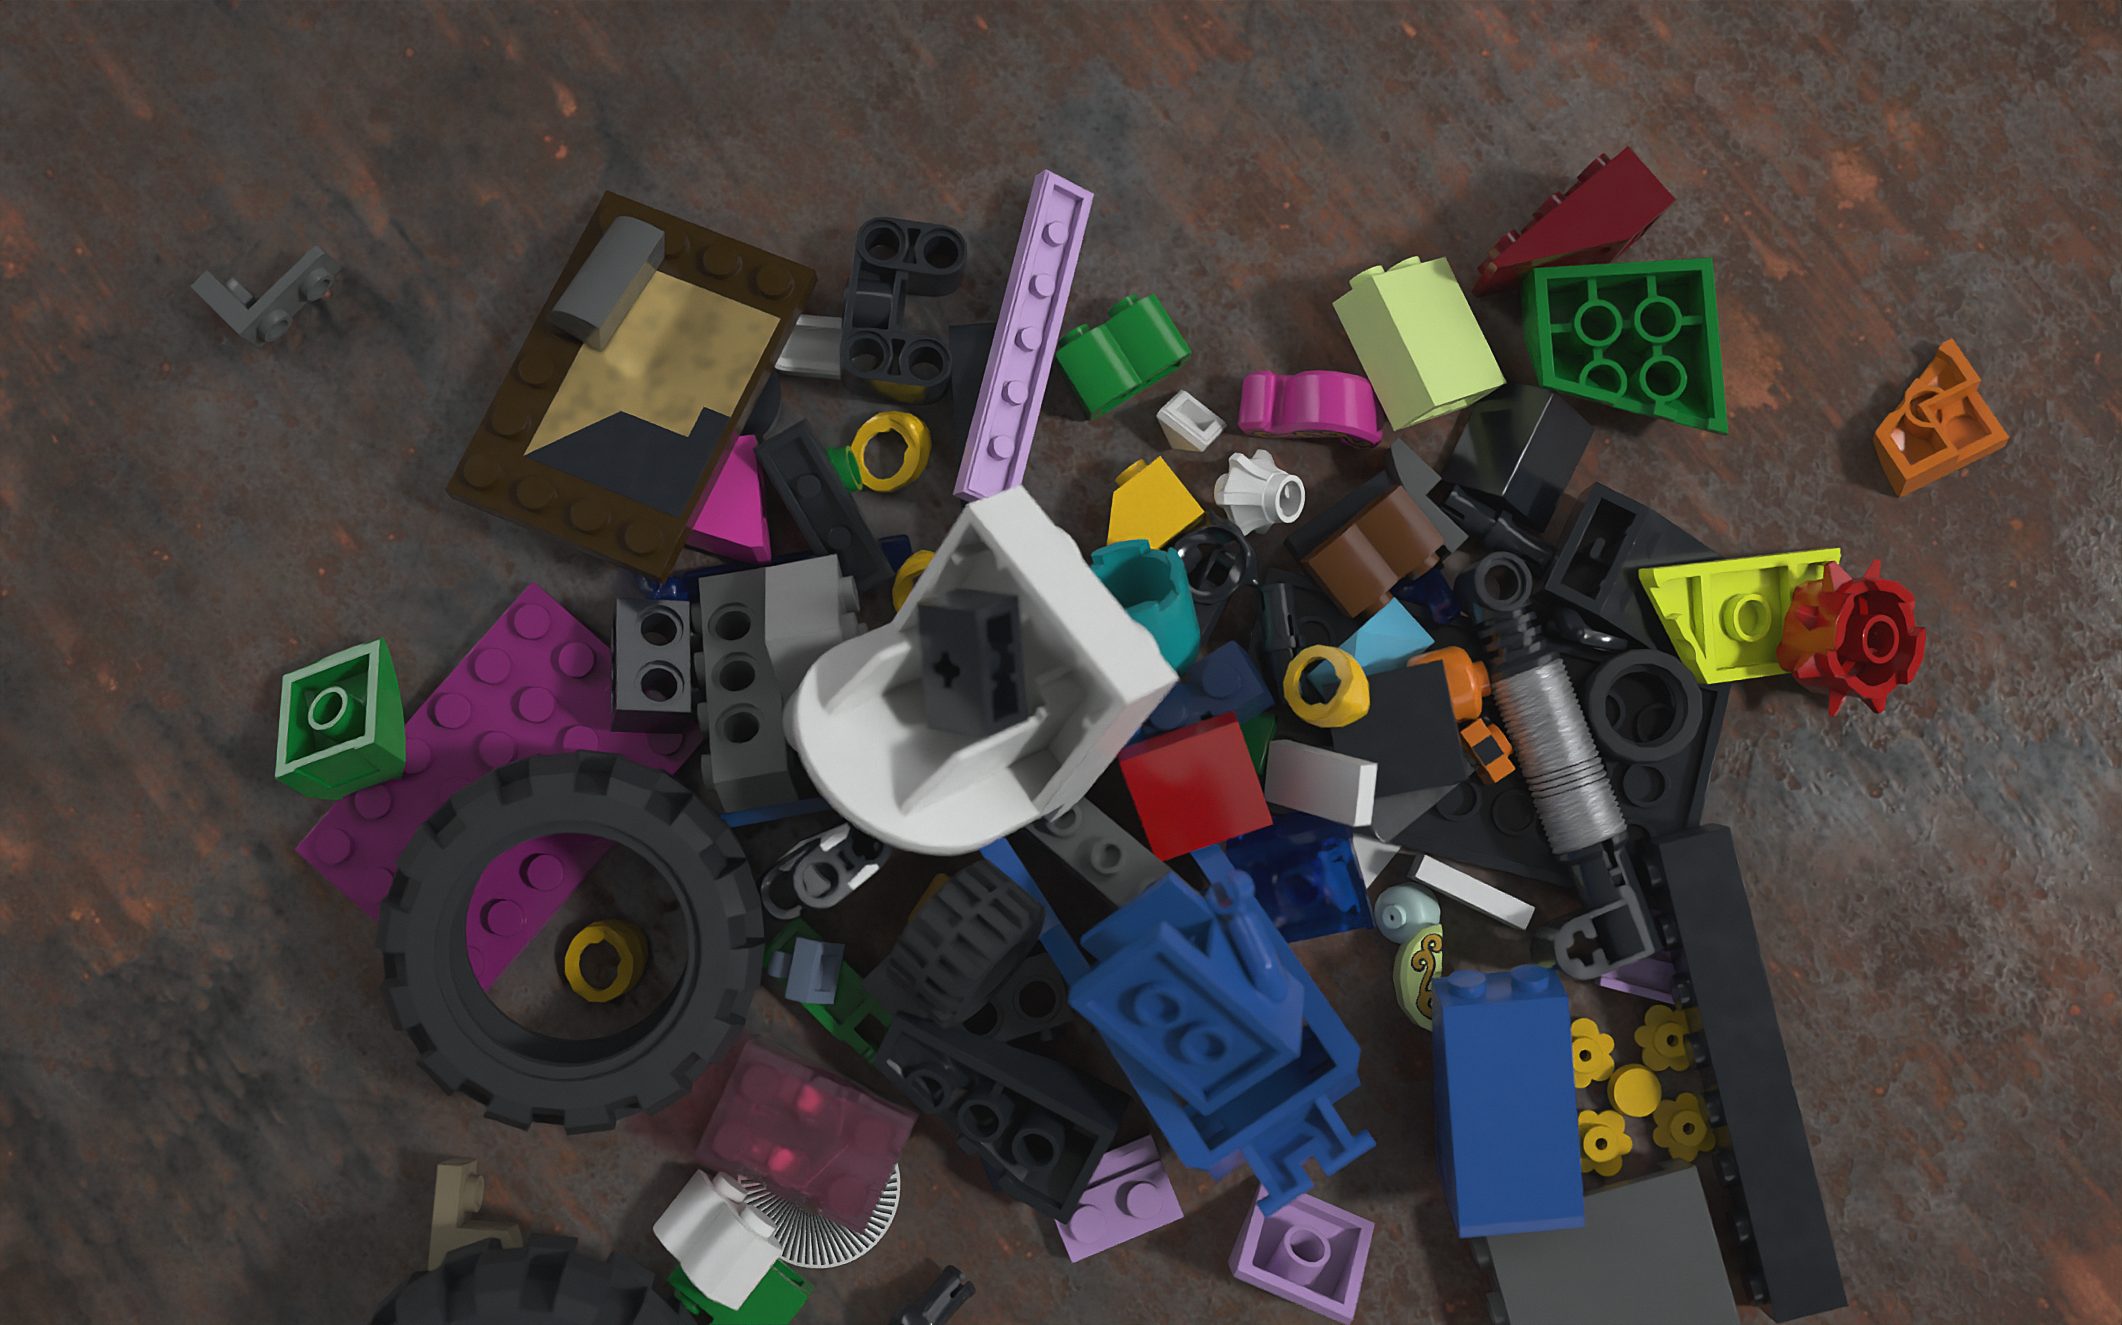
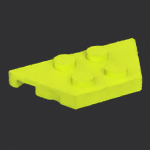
M1821 548L1638 569L1639 579L1682 664L1692 672L1698 684H1713L1785 674L1791 672H1785L1780 668L1776 650L1782 640L1784 620L1793 601V592L1797 586L1805 581L1822 579L1824 565L1830 561H1836L1839 564L1841 550L1840 548Z

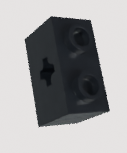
M958 588L917 602L927 728L987 739L1027 722L1028 709L1019 595Z

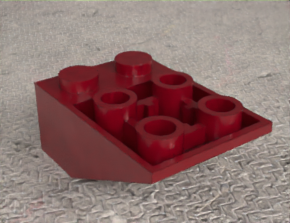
M1629 146L1612 160L1603 153L1577 176L1578 181L1564 195L1560 191L1556 192L1532 214L1534 218L1521 230L1522 236L1513 229L1487 252L1489 256L1477 267L1482 276L1471 293L1476 298L1520 289L1519 286L1533 268L1612 263L1642 238L1676 199Z

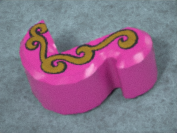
M1264 370L1251 372L1243 378L1238 426L1245 434L1260 438L1334 437L1340 438L1341 442L1358 450L1373 449L1382 441L1385 411L1369 379L1353 374L1320 370L1304 371L1288 376Z

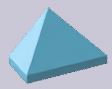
M1394 597L1338 648L1349 653L1361 665L1365 676L1406 667V663L1411 657L1421 654L1435 641ZM1326 659L1305 677L1323 698L1322 685L1341 681L1336 676L1335 666Z

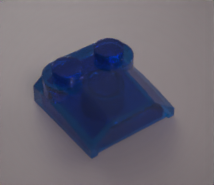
M1298 811L1271 817L1272 825L1226 840L1225 851L1228 860L1235 870L1247 873L1252 879L1254 897L1286 943L1365 927L1366 930L1375 928L1373 911L1353 843L1354 832L1351 825Z

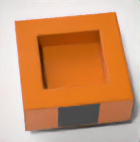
M1480 718L1468 723L1459 730L1464 755L1484 785L1496 783L1515 770V767L1508 758L1514 753L1505 735L1495 724L1486 727Z

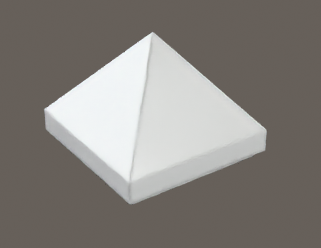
M1181 390L1156 415L1172 449L1203 452L1227 427L1225 421L1185 390Z

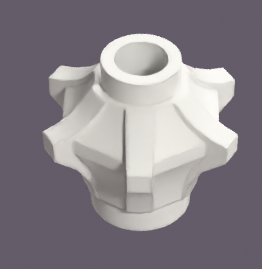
M1258 449L1252 459H1248L1241 453H1234L1229 458V473L1223 474L1218 478L1214 488V498L1216 504L1227 513L1229 521L1234 522L1240 527L1244 536L1252 530H1255L1258 534H1265L1272 524L1280 522L1290 523L1299 517L1305 501V490L1299 477L1289 475L1287 472L1278 469L1271 454L1266 450Z

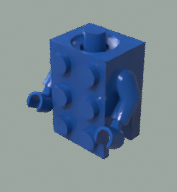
M1235 870L1227 874V883L1234 893V899L1227 894L1224 885L1221 882H1217L1209 887L1206 896L1207 902L1170 871L1084 934L1080 945L1102 962V964L1071 986L1068 1000L1072 1007L1205 1116H1208L1300 1055L1305 986L1283 968L1257 912L1248 911L1246 905L1254 896V884L1248 874L1241 870ZM1221 914H1225V915L1229 914V916H1230V918H1231L1232 921L1229 922V921H1228L1224 916H1222Z

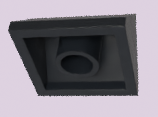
M1506 380V384L1477 401L1440 475L1442 479L1439 483L1449 488L1457 483L1463 490L1496 511H1499L1501 508L1506 509L1513 514V520L1542 534L1595 428L1557 392Z

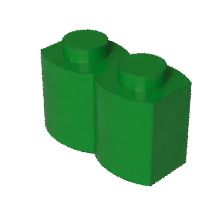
M1137 294L1130 295L1115 304L1107 312L1111 319L1092 330L1088 324H1083L1064 335L1058 341L1061 349L1054 354V365L1090 422L1122 405L1139 392L1151 387L1189 362L1192 351L1155 294H1151L1141 300Z

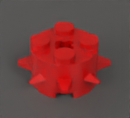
M1879 559L1873 560L1862 578H1851L1836 561H1830L1824 565L1822 579L1805 581L1795 588L1793 601L1785 616L1782 640L1776 650L1780 668L1785 672H1791L1794 679L1811 693L1829 695V716L1836 717L1848 697L1860 698L1875 714L1883 712L1886 707L1887 694L1899 684L1908 685L1914 679L1923 660L1926 630L1925 627H1916L1913 610L1916 599L1914 595L1899 582L1881 578V560Z

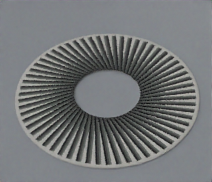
M897 1163L876 1211L866 1228L834 1212L825 1215H813L803 1211L794 1202L789 1186L740 1164L738 1182L748 1192L744 1202L761 1210L777 1226L773 1236L783 1248L779 1258L788 1263L807 1268L840 1266L868 1252L877 1244L889 1228L895 1216L900 1196V1173Z

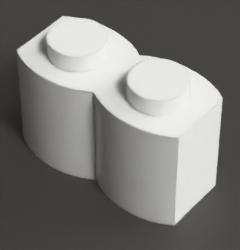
M698 1169L653 1226V1230L667 1250L680 1261L684 1272L708 1298L737 1311L783 1252L782 1246L773 1236L777 1226L761 1210L744 1202V1198L748 1195L747 1190L730 1175L719 1171L713 1177Z

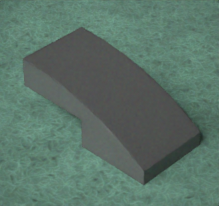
M1398 437L1382 456L1386 473L1395 485H1402L1445 539V542L1436 550L1440 559L1444 561L1469 536L1426 496L1442 478Z

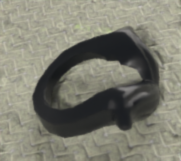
M1209 509L1205 513V523L1187 533L1175 543L1174 549L1177 550L1181 559L1183 560L1184 555L1195 546L1217 544L1220 542L1229 543L1234 540L1240 545V552L1234 558L1235 565L1230 569L1226 581L1219 588L1211 591H1200L1190 586L1193 601L1202 604H1215L1223 601L1244 586L1252 588L1260 586L1257 577L1258 560L1256 551L1245 540L1240 527L1232 521L1220 518Z
M1552 603L1551 606L1545 609L1541 629L1543 631L1542 634L1546 637L1618 652H1625L1628 646V640L1592 630L1585 624L1579 613L1569 605Z

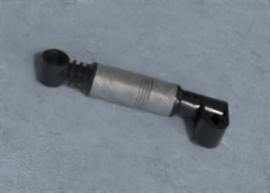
M1504 551L1491 553L1461 569L1455 578L1453 587L1455 602L1464 614L1472 618L1474 625L1480 623L1483 625L1484 630L1477 633L1479 639L1487 637L1490 643L1483 646L1485 654L1493 651L1495 656L1494 659L1488 660L1491 667L1488 676L1492 689L1491 694L1495 695L1493 699L1497 701L1495 705L1499 706L1497 711L1501 712L1502 722L1506 723L1504 728L1508 729L1506 732L1510 735L1508 739L1512 740L1511 745L1514 746L1513 750L1516 751L1515 756L1519 757L1517 762L1521 763L1519 767L1523 769L1521 772L1523 773L1522 776L1527 777L1525 783L1530 784L1528 790L1533 791L1530 796L1535 798L1533 801L1534 807L1538 808L1537 813L1540 814L1539 818L1542 819L1541 824L1545 825L1543 830L1547 831L1546 836L1549 837L1548 841L1551 842L1550 847L1554 848L1552 853H1554L1557 862L1568 867L1583 906L1549 920L1538 927L1532 937L1530 946L1532 961L1535 965L1553 968L1560 980L1592 979L1654 954L1663 949L1664 944L1625 846L1630 837L1626 829L1627 825L1623 824L1625 819L1621 818L1623 815L1619 812L1621 808L1617 807L1619 802L1615 801L1616 796L1613 795L1614 791L1611 790L1612 785L1608 784L1610 779L1605 777L1607 772L1601 771L1604 765L1598 764L1601 758L1596 757L1599 752L1594 750L1596 745L1593 744L1592 734L1588 732L1590 728L1586 727L1588 722L1584 721L1585 716H1582L1581 705L1577 704L1579 700L1575 698L1577 694L1573 693L1575 688L1571 687L1572 682H1569L1568 671L1564 670L1565 665L1562 664L1563 660L1560 659L1561 656L1558 650L1549 647L1546 639L1538 642L1536 635L1543 631L1540 625L1532 627L1530 622L1537 618L1535 611L1527 613L1525 609L1526 606L1532 604L1529 598L1532 588L1530 570L1525 562L1515 554ZM1485 574L1491 575L1498 582L1500 587L1499 599H1494L1485 589ZM1595 938L1598 948L1575 949L1567 956L1566 949L1574 945V939Z

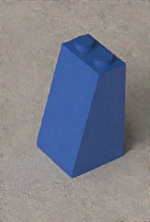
M1520 965L1508 972L1483 974L1474 970H1460L1453 972L1449 977L1431 978L1436 1170L1459 1238L1585 1228L1569 1000L1556 971L1553 968H1544L1538 965Z

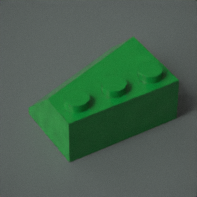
M1712 257L1533 268L1519 286L1524 345L1541 388L1723 436L1728 434Z

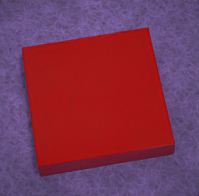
M1234 710L1122 748L1117 754L1154 856L1160 861H1165L1273 824Z

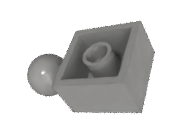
M837 554L766 567L765 643L785 704L782 719L783 730L788 742L798 753L794 735L793 713L797 692L802 681L813 664L830 649L869 632L866 623L858 624L854 612L860 611L855 580L853 576L843 577Z

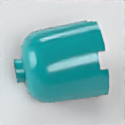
M1148 539L1119 541L1091 553L1093 564L1089 566V569L1130 619L1143 626L1151 634L1158 646L1161 657L1180 679L1188 673L1186 668L1194 664L1199 655L1200 629L1185 566L1177 550L1169 548L1168 553L1151 549Z

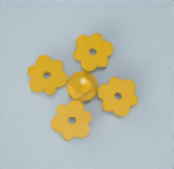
M1657 1004L1651 1006L1644 1016L1645 1025L1638 1027L1634 1033L1636 1043L1644 1047L1641 1057L1645 1066L1641 1064H1627L1618 1068L1615 1072L1614 1061L1609 1055L1614 1049L1613 1038L1606 1033H1599L1597 1025L1588 1018H1578L1570 1024L1575 1087L1585 1088L1590 1084L1591 1079L1605 1081L1610 1078L1607 1094L1611 1105L1615 1109L1603 1110L1598 1115L1590 1109H1584L1578 1113L1581 1172H1590L1594 1169L1602 1176H1613L1620 1171L1622 1167L1621 1155L1628 1154L1633 1146L1631 1138L1623 1133L1625 1121L1622 1115L1638 1118L1652 1113L1653 1120L1658 1125L1652 1134L1653 1141L1662 1148L1668 1147V1152L1673 1159L1680 1157L1687 1162H1691L1696 1158L1699 1150L1706 1152L1715 1146L1716 1138L1712 1133L1714 1129L1709 1130L1704 1124L1696 1096L1689 1092H1682L1676 1097L1675 1101L1670 1099L1661 1100L1662 1088L1657 1076L1652 1071H1662L1669 1066L1676 1071H1683L1689 1067L1690 1064L1683 1046V1035L1690 1033L1684 1010L1679 1011L1676 1009L1673 1012L1664 1005ZM1669 1035L1674 1037V1041L1671 1044L1667 1043ZM1582 1050H1586L1587 1056L1581 1060L1579 1054ZM1686 1123H1689V1130L1687 1132H1684L1683 1126ZM1603 1138V1144L1600 1147H1596L1597 1139Z

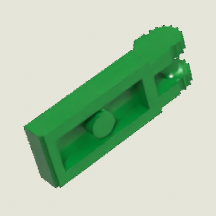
M802 915L793 918L764 948L762 965L768 970L771 950L785 953L786 951L794 952L797 937L826 939ZM843 957L834 1003H800L840 1042L845 1040L865 1061L880 1072L872 1063L880 1047L874 1041H870L856 1027L871 1012L888 1031L893 1018L861 984L865 978ZM775 977L787 989L788 979Z

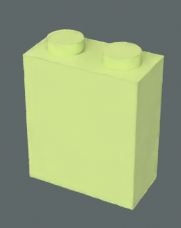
M1414 256L1394 265L1387 272H1384L1381 265L1372 267L1349 281L1352 290L1332 303L1394 431L1466 408L1507 383L1446 257L1421 263L1419 257Z

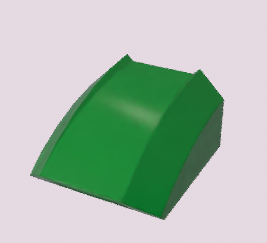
M384 637L374 638L326 656L283 675L275 779L307 798L343 800L345 795L391 779L401 780L406 763L404 715L395 669Z

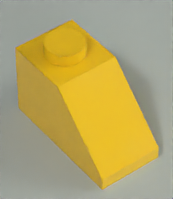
M1161 456L1149 465L1143 459H1140L1115 479L1119 488L1113 492L1107 546L1119 541L1148 539L1151 549L1161 550L1202 520L1204 510Z

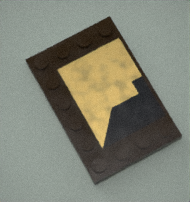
M606 190L449 480L445 491L456 501L665 585L818 282L816 271ZM620 216L632 217L665 232L664 260L603 350L599 352L549 321V314L614 219Z

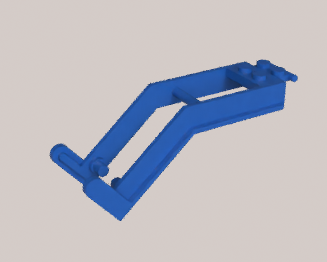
M1141 725L1123 748L1149 739ZM1005 836L979 848L985 859H989L1046 908L1047 914L1039 940L1070 988L1102 964L1099 960L1091 965L1088 963ZM1217 843L1187 853L1209 887L1217 882H1221L1226 888L1227 894L1234 899V893L1227 883V874L1235 871V868ZM1209 887L1200 892L1202 898L1206 902V896ZM1253 896L1252 900L1246 905L1248 911L1257 912L1283 968L1305 986L1302 1017L1305 1026L1301 1030L1300 1055L1208 1116H1205L1190 1103L1182 1108L1165 1082L1097 1026L1095 1027L1184 1166L1208 1172L1215 1182H1218L1248 1162L1268 1192V1195L1256 1202V1205L1267 1219L1314 1187V1184L1302 1168L1303 1165L1315 1158L1326 1176L1329 1177L1374 1147L1376 1143L1366 1128L1352 1137L1332 1106L1333 1103L1361 1085L1357 1075L1360 1047Z

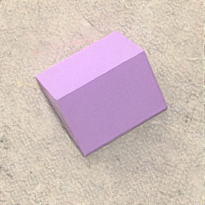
M1260 1182L1228 1259L1233 1276L1345 1325H1350L1356 1309L1375 1223L1306 1193L1266 1219L1256 1205L1257 1201L1268 1195V1192Z

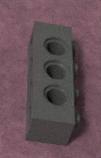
M766 567L699 578L700 602L691 604L695 634H700V638H703L704 651L695 652L694 654L695 670L700 688L706 687L707 702L698 703V718L702 736L704 739L710 738L711 754L702 755L701 757L702 774L706 790L708 792L717 791L725 813L799 801L794 748L788 742L783 730L782 719L785 704L765 643ZM749 686L748 688H746V689H744V690L736 691L737 689H739V688H741V687ZM754 737L752 740L746 743L737 744L744 738Z
M1084 796L1054 821L1049 823L1043 815L1018 829L1114 912L1170 871L1202 898L1198 891Z

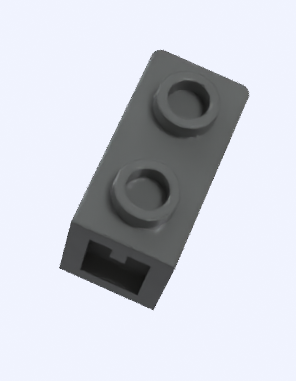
M315 245L260 299L234 276L226 283L208 270L190 287L240 336L261 348L266 342H272L280 338L290 328L293 321L292 316L308 301L319 299L331 288L334 283V275L339 272L341 266L322 248Z

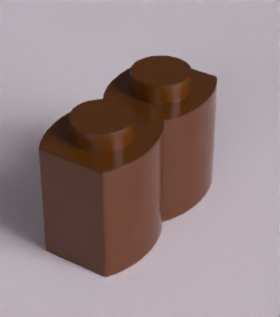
M1394 485L1373 499L1345 525L1315 547L1300 562L1344 617L1354 618L1361 613L1367 619L1379 612L1393 599L1394 596L1390 593L1389 589L1399 579L1407 575L1413 581L1426 573L1439 561L1440 558L1435 551L1445 542V539L1402 485Z

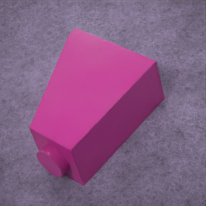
M755 435L739 436L685 544L755 566L765 567L772 566L765 469L753 451V448L759 445Z

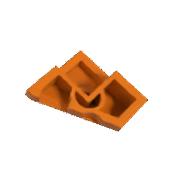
M1952 338L1941 344L1935 358L1919 379L1916 378L1905 392L1903 400L1894 412L1888 414L1874 433L1873 442L1878 458L1898 498L2004 448L2009 439V436L1977 391L1981 379Z

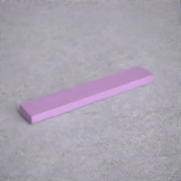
M1047 169L1035 176L953 493L954 496L970 503L1022 484L1094 196L1093 193Z

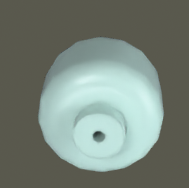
M1407 882L1389 887L1379 895L1375 903L1374 917L1377 927L1383 936L1392 942L1403 944L1420 928L1439 924L1440 907L1438 899L1429 888L1420 883Z

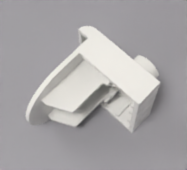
M1018 485L966 506L890 624L839 644L822 655L813 664L797 692L793 713L794 735L801 759L818 789L839 812L855 825L885 842L916 852L930 854L964 853L988 845L1043 815L1050 823L1067 812L1089 790L1179 677L1161 657L1158 646L1151 634L1143 626L1130 619L1085 564L1074 540L1064 530L1054 526L1022 485ZM958 588L1019 595L1028 709L1027 722L987 739L927 728L917 602Z

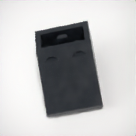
M1594 482L1580 493L1555 544V550L1544 567L1530 598L1547 606H1551L1552 603L1569 605L1579 613L1586 625L1604 634L1628 640V646L1632 648L1655 649L1674 656L1681 662L1639 579L1638 569L1723 560L1726 558L1652 508L1601 483Z

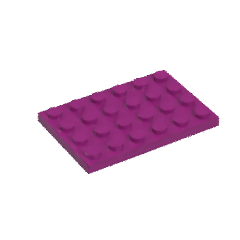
M532 581L404 725L406 763L401 780L391 779L343 796V800H338L294 850L378 924L380 902L388 895L398 868L395 862L420 824L433 815L452 794L489 773L494 768L537 753L549 755L576 752L578 749L624 754L625 759L659 770L661 767L677 777L709 739L703 738L700 725L690 716L683 734L610 732V646L539 584ZM657 687L642 689L644 695L653 701L664 702L669 700ZM555 833L522 842L505 851L489 863L475 886L469 904L466 923L469 958L474 973L486 994L619 842L586 833Z

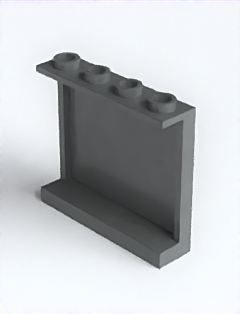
M1678 1157L1657 1163L1658 1172L1583 1192L1585 1228L1468 1237L1478 1270H1488L1493 1292L1485 1293L1484 1297L1492 1324L1741 1325L1696 1166Z

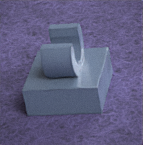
M797 937L794 952L786 951L785 953L771 950L767 975L788 979L786 999L804 1003L833 1004L845 944L828 940Z

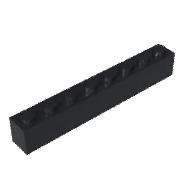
M1708 823L1644 839L1642 842L1646 856L1639 858L1640 872L1646 889L1650 893L1655 892L1660 915L1655 916L1654 921L1664 944L1662 950L1664 952L1670 951L1676 974L1669 975L1668 977L1669 989L1676 1008L1679 1011L1684 1010L1690 1033L1683 1035V1046L1692 1069H1699L1704 1092L1697 1095L1698 1107L1706 1127L1709 1130L1714 1129L1719 1151L1712 1153V1163L1721 1187L1723 1189L1728 1188L1733 1210L1726 1213V1218L1735 1245L1738 1248L1743 1247L1748 1269L1741 1271V1280L1747 1299L1752 1307H1758L1776 1324L1848 1306L1847 1297L1731 829L1729 826Z

